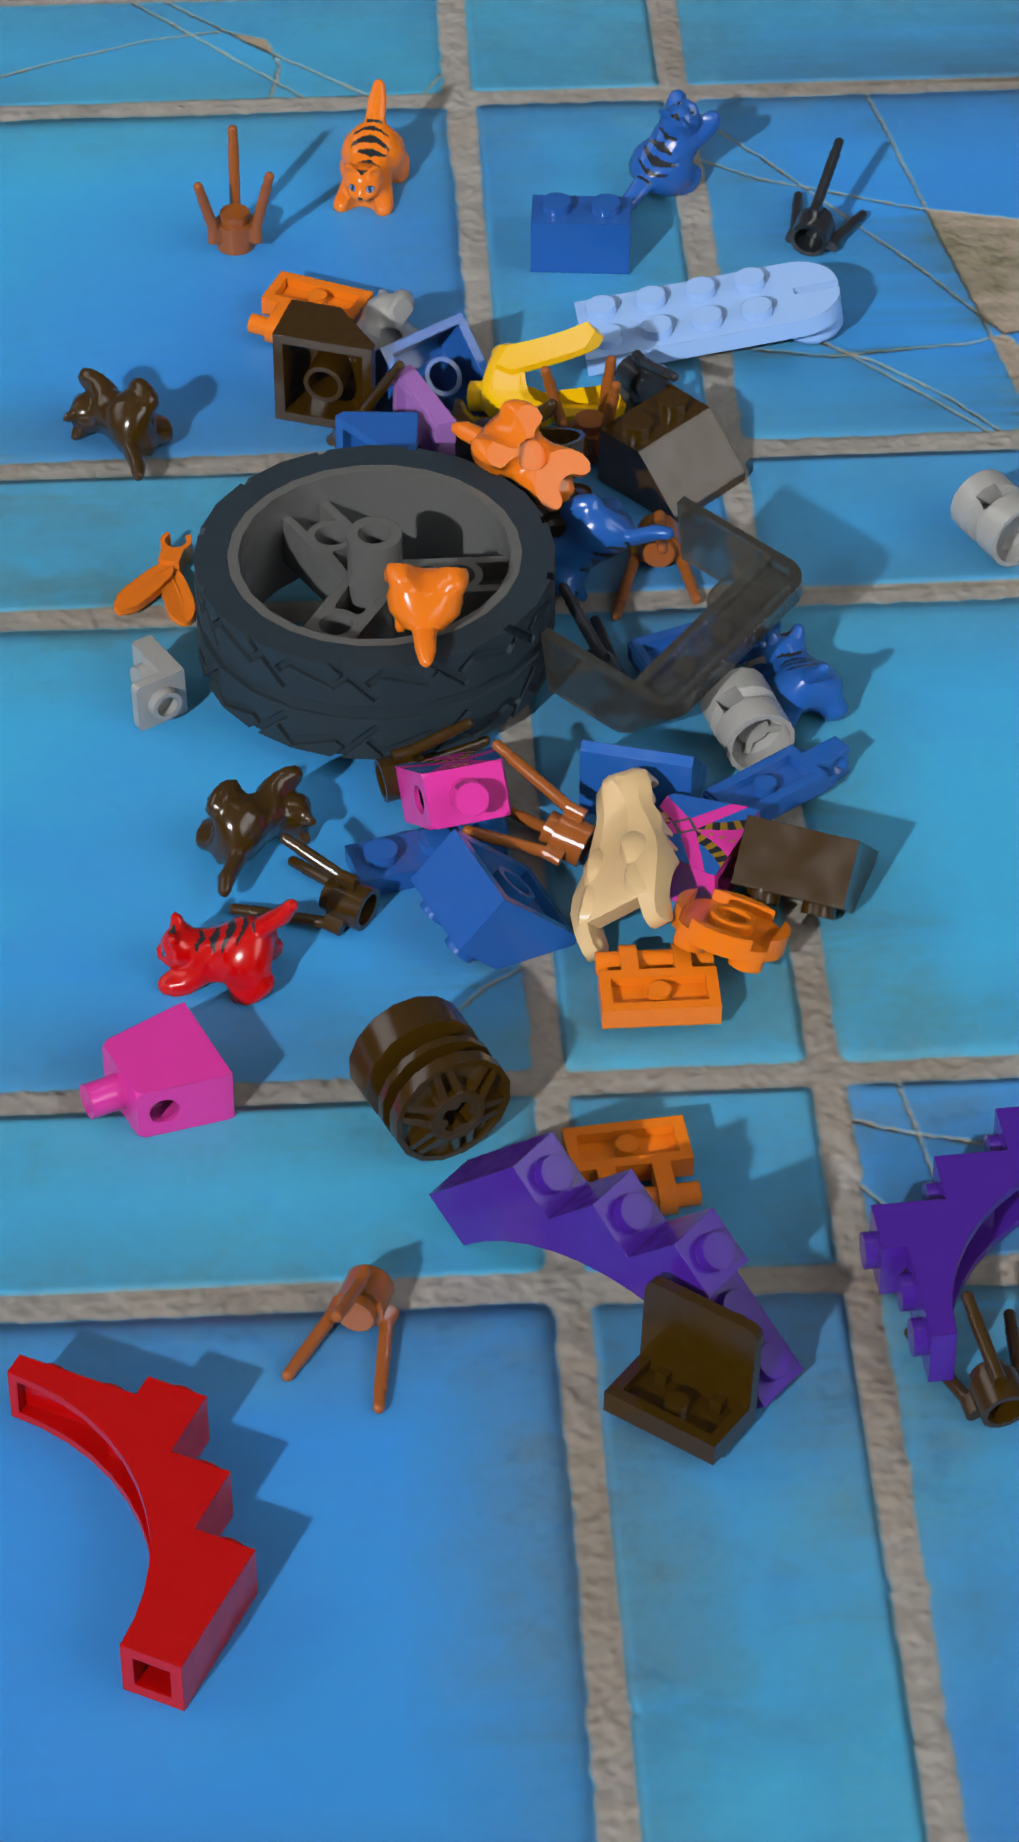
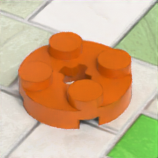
M698 888L684 890L678 895L671 924L676 930L673 942L679 948L692 953H704L707 951L727 958L728 963L733 968L752 974L762 972L765 962H773L783 956L791 928L787 921L784 922L781 928L773 922L776 911L766 904L742 894L714 889L711 899H695Z

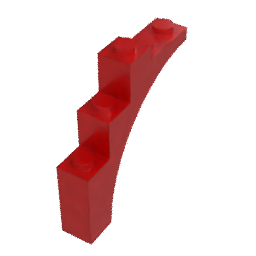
M19 1354L7 1371L12 1416L44 1429L67 1442L90 1459L113 1482L128 1502L141 1527L149 1551V1567L144 1592L135 1617L119 1645L123 1689L185 1711L258 1594L256 1550L244 1546L233 1538L220 1537L233 1517L231 1471L219 1468L207 1460L198 1459L210 1440L207 1396L194 1392L186 1386L173 1385L149 1376L135 1394L115 1384L102 1383L67 1371L57 1364L44 1363Z

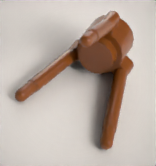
M230 125L228 127L230 204L223 206L220 209V214L215 219L202 183L195 182L193 189L207 226L208 243L217 245L218 250L224 254L238 256L251 252L256 244L263 242L262 226L272 191L274 174L269 171L264 175L253 216L249 212L248 207L241 204L238 129L235 125Z
M609 355L606 358L598 410H582L575 415L571 423L567 421L550 368L542 366L540 369L548 399L554 398L558 403V407L553 413L557 427L578 429L586 434L590 464L598 463L600 428L615 419L621 383L617 380L614 381L616 357L613 355Z
M657 510L653 514L645 516L641 519L637 528L660 524L671 527L674 530L675 536L669 540L652 541L628 547V561L611 612V618L615 621L620 620L639 563L642 561L657 568L665 567L672 561L677 563L692 603L699 604L702 601L696 579L688 561L687 547L680 543L678 524L672 516L665 514L662 510Z
M494 740L492 748L564 813L562 815L554 810L547 821H544L511 806V815H508V817L539 832L538 841L543 844L470 825H465L462 828V832L486 843L541 857L557 866L564 860L578 867L591 847L596 826L585 820L588 809L568 799L502 741Z
M362 1264L350 1269L338 1295L333 1296L325 1314L281 1374L282 1379L289 1382L295 1377L335 1323L341 1322L346 1328L357 1332L367 1331L371 1327L377 1326L379 1327L372 1408L376 1414L383 1413L388 1392L393 1328L400 1314L399 1310L389 1303L395 1291L394 1283L390 1276L382 1269L373 1265Z

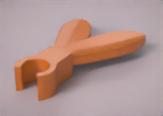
M168 531L161 536V552L158 558V565L145 571L117 594L114 601V613L116 615L136 613L161 594L166 612L173 622L183 627L189 626L194 622L196 616L195 601L182 574L185 565L193 559V545L190 534L185 536L186 543L179 547L171 546V536Z

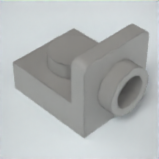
M151 634L133 641L134 666L129 670L132 682L133 715L135 725L143 731L188 712L185 671Z

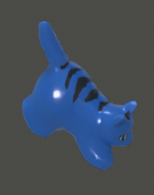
M681 89L672 90L665 108L659 110L661 117L650 137L635 148L629 160V174L634 180L622 197H631V211L637 208L648 193L666 197L673 195L681 196L687 195L697 188L701 181L702 170L693 163V158L702 145L719 129L721 121L719 112L709 110L700 115L697 104L687 99L684 91Z
M583 493L572 497L563 505L559 513L565 522V530L559 537H553L556 546L555 593L561 596L558 586L560 583H567L576 598L583 602L586 601L588 595L584 583L590 569L600 562L624 552L629 546L672 539L675 536L674 530L671 527L660 524L635 528L632 518L623 511L622 502L617 498H600L597 494Z
M796 623L785 633H778L770 628L766 632L765 637L766 648L764 658L766 663H758L751 668L763 674L793 728L804 713H817L826 721H839L849 709L843 695L842 679L838 672L828 663L817 660L808 654L804 627Z

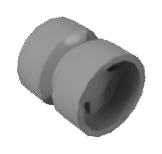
M995 469L982 470L970 476L955 493L950 507L951 518L997 564L1005 567L1018 566L1019 488L1000 471Z
M745 667L730 669L716 676L705 687L700 698V709L729 762L736 769L742 771L783 748L794 744L795 730L765 677L757 670Z

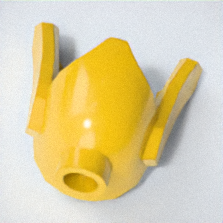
M587 321L552 335L520 343H504L492 348L482 381H470L468 384L467 404L471 412H485L489 417H494L500 412L502 404L511 399L528 401L534 406L541 405L548 400L547 393L533 387H528L525 372L540 369L542 366L554 365L589 353L600 346L604 338L603 335ZM601 385L558 390L568 423L572 422L575 415L582 410H598ZM620 394L615 419L623 415L626 404ZM554 415L541 422V428L556 423Z

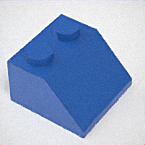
M559 192L533 195L531 212V272L629 274L631 197H617L613 194L571 196Z
M462 312L375 351L376 385L397 361H403L405 366L412 364L449 412L452 411L454 401L457 398L462 399L469 410L467 404L468 384L470 381H482L487 366ZM393 384L376 404L378 412H393ZM471 412L476 416L486 415L485 412Z
M455 828L410 879L424 899L420 904L424 913L435 923L443 927L448 934L445 939L446 945L456 956L467 963H472L476 959L498 970L572 946L576 942L573 927L529 866Z

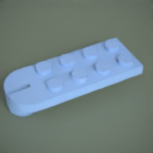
M805 261L787 262L760 268L747 267L738 272L712 277L699 276L685 282L663 286H646L637 291L610 296L597 295L588 300L574 302L578 325L588 321L604 337L598 348L584 354L589 377L604 373L606 358L609 355L616 357V372L621 361L635 350H640L653 361L665 363L788 339L802 344H819L834 337L843 325L841 294L836 275L823 265Z

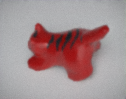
M288 899L261 916H238L230 921L206 928H194L185 922L179 913L174 912L170 917V927L163 934L161 942L156 948L158 959L170 968L169 971L159 978L158 989L164 995L178 997L189 995L207 984L219 982L227 985L234 1003L246 1006L263 1000L273 990L275 985V978L271 972L272 961L277 959L283 950V942L277 937L276 930L290 922L298 909L297 901L295 899Z

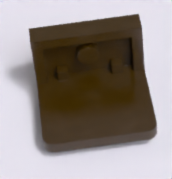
M662 1276L653 1277L645 1286L640 1354L604 1391L603 1410L714 1466L755 1420L763 1344V1331L761 1327L746 1316L711 1301L685 1286Z

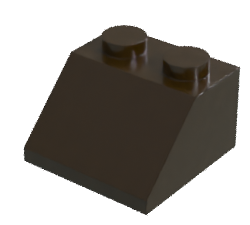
M291 299L272 333L276 419L334 428L335 416L343 411H356V407L367 398L376 386L375 344L341 307ZM376 405L372 409V412H376Z
M672 384L600 428L598 479L653 513L657 510L664 511L665 514L672 516L677 523L745 480L746 471L711 408Z
M747 815L731 883L747 889L745 896L766 905L779 907L781 897L803 902L800 913L834 921L837 910L853 914L875 866L879 851L858 840Z

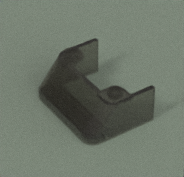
M685 496L677 502L682 559L719 582L708 593L707 609L635 680L549 627L541 634L548 690L612 730L620 733H636L681 717L689 712L799 602L802 596V573L797 563Z

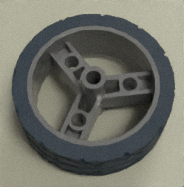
M364 445L329 449L320 455L318 452L280 462L248 478L245 485L240 483L221 499L203 523L197 537L193 557L195 601L197 605V640L204 677L209 676L211 680L207 684L227 711L248 727L254 725L261 729L258 733L291 748L330 757L334 754H343L342 758L375 760L390 756V750L410 745L465 718L473 720L474 725L471 729L421 754L426 755L433 749L437 753L475 741L504 725L510 716L514 718L537 696L550 672L555 640L556 546L548 522L542 523L540 517L544 515L524 491L501 475L493 476L477 464L454 455L420 448L414 451L408 450V447ZM387 563H405L425 569L459 567L468 570L469 582L463 594V605L460 615L444 631L438 632L437 651L433 664L430 667L425 668L420 665L414 648L412 632L407 629L404 632H397L395 629V618L389 612L386 598L389 584L384 580V570ZM299 578L323 601L302 627L271 612L263 605L277 590Z

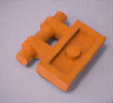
M281 271L261 297L262 314L269 316L252 313L248 320L247 329L249 333L264 336L266 342L273 344L272 333L291 299L341 307L357 323L365 306L373 298V292Z
M674 942L670 944V949L637 950L636 944L618 945L617 951L594 952L595 975H598L597 989L602 1029L721 1024L722 1002L717 967L714 966V954L707 951L704 953L688 952L676 946Z
M683 1115L561 1128V1145L587 1183L632 1169L640 1181L651 1180L652 1186L644 1188L663 1216L676 1215L679 1208L702 1205V1192L699 1181L675 1182V1177L694 1175V1155Z

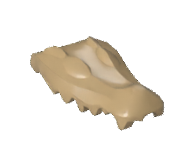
M639 767L607 776L596 794L597 821L589 856L583 867V874L572 897L570 911L576 941L589 963L594 961V952L609 951L603 927L639 908H641L646 923L653 929H657L673 920L670 887L674 871L680 863L675 854L678 849L669 839L673 837V833L665 823L666 817L654 804L656 797L652 788L658 786L659 782L647 770Z

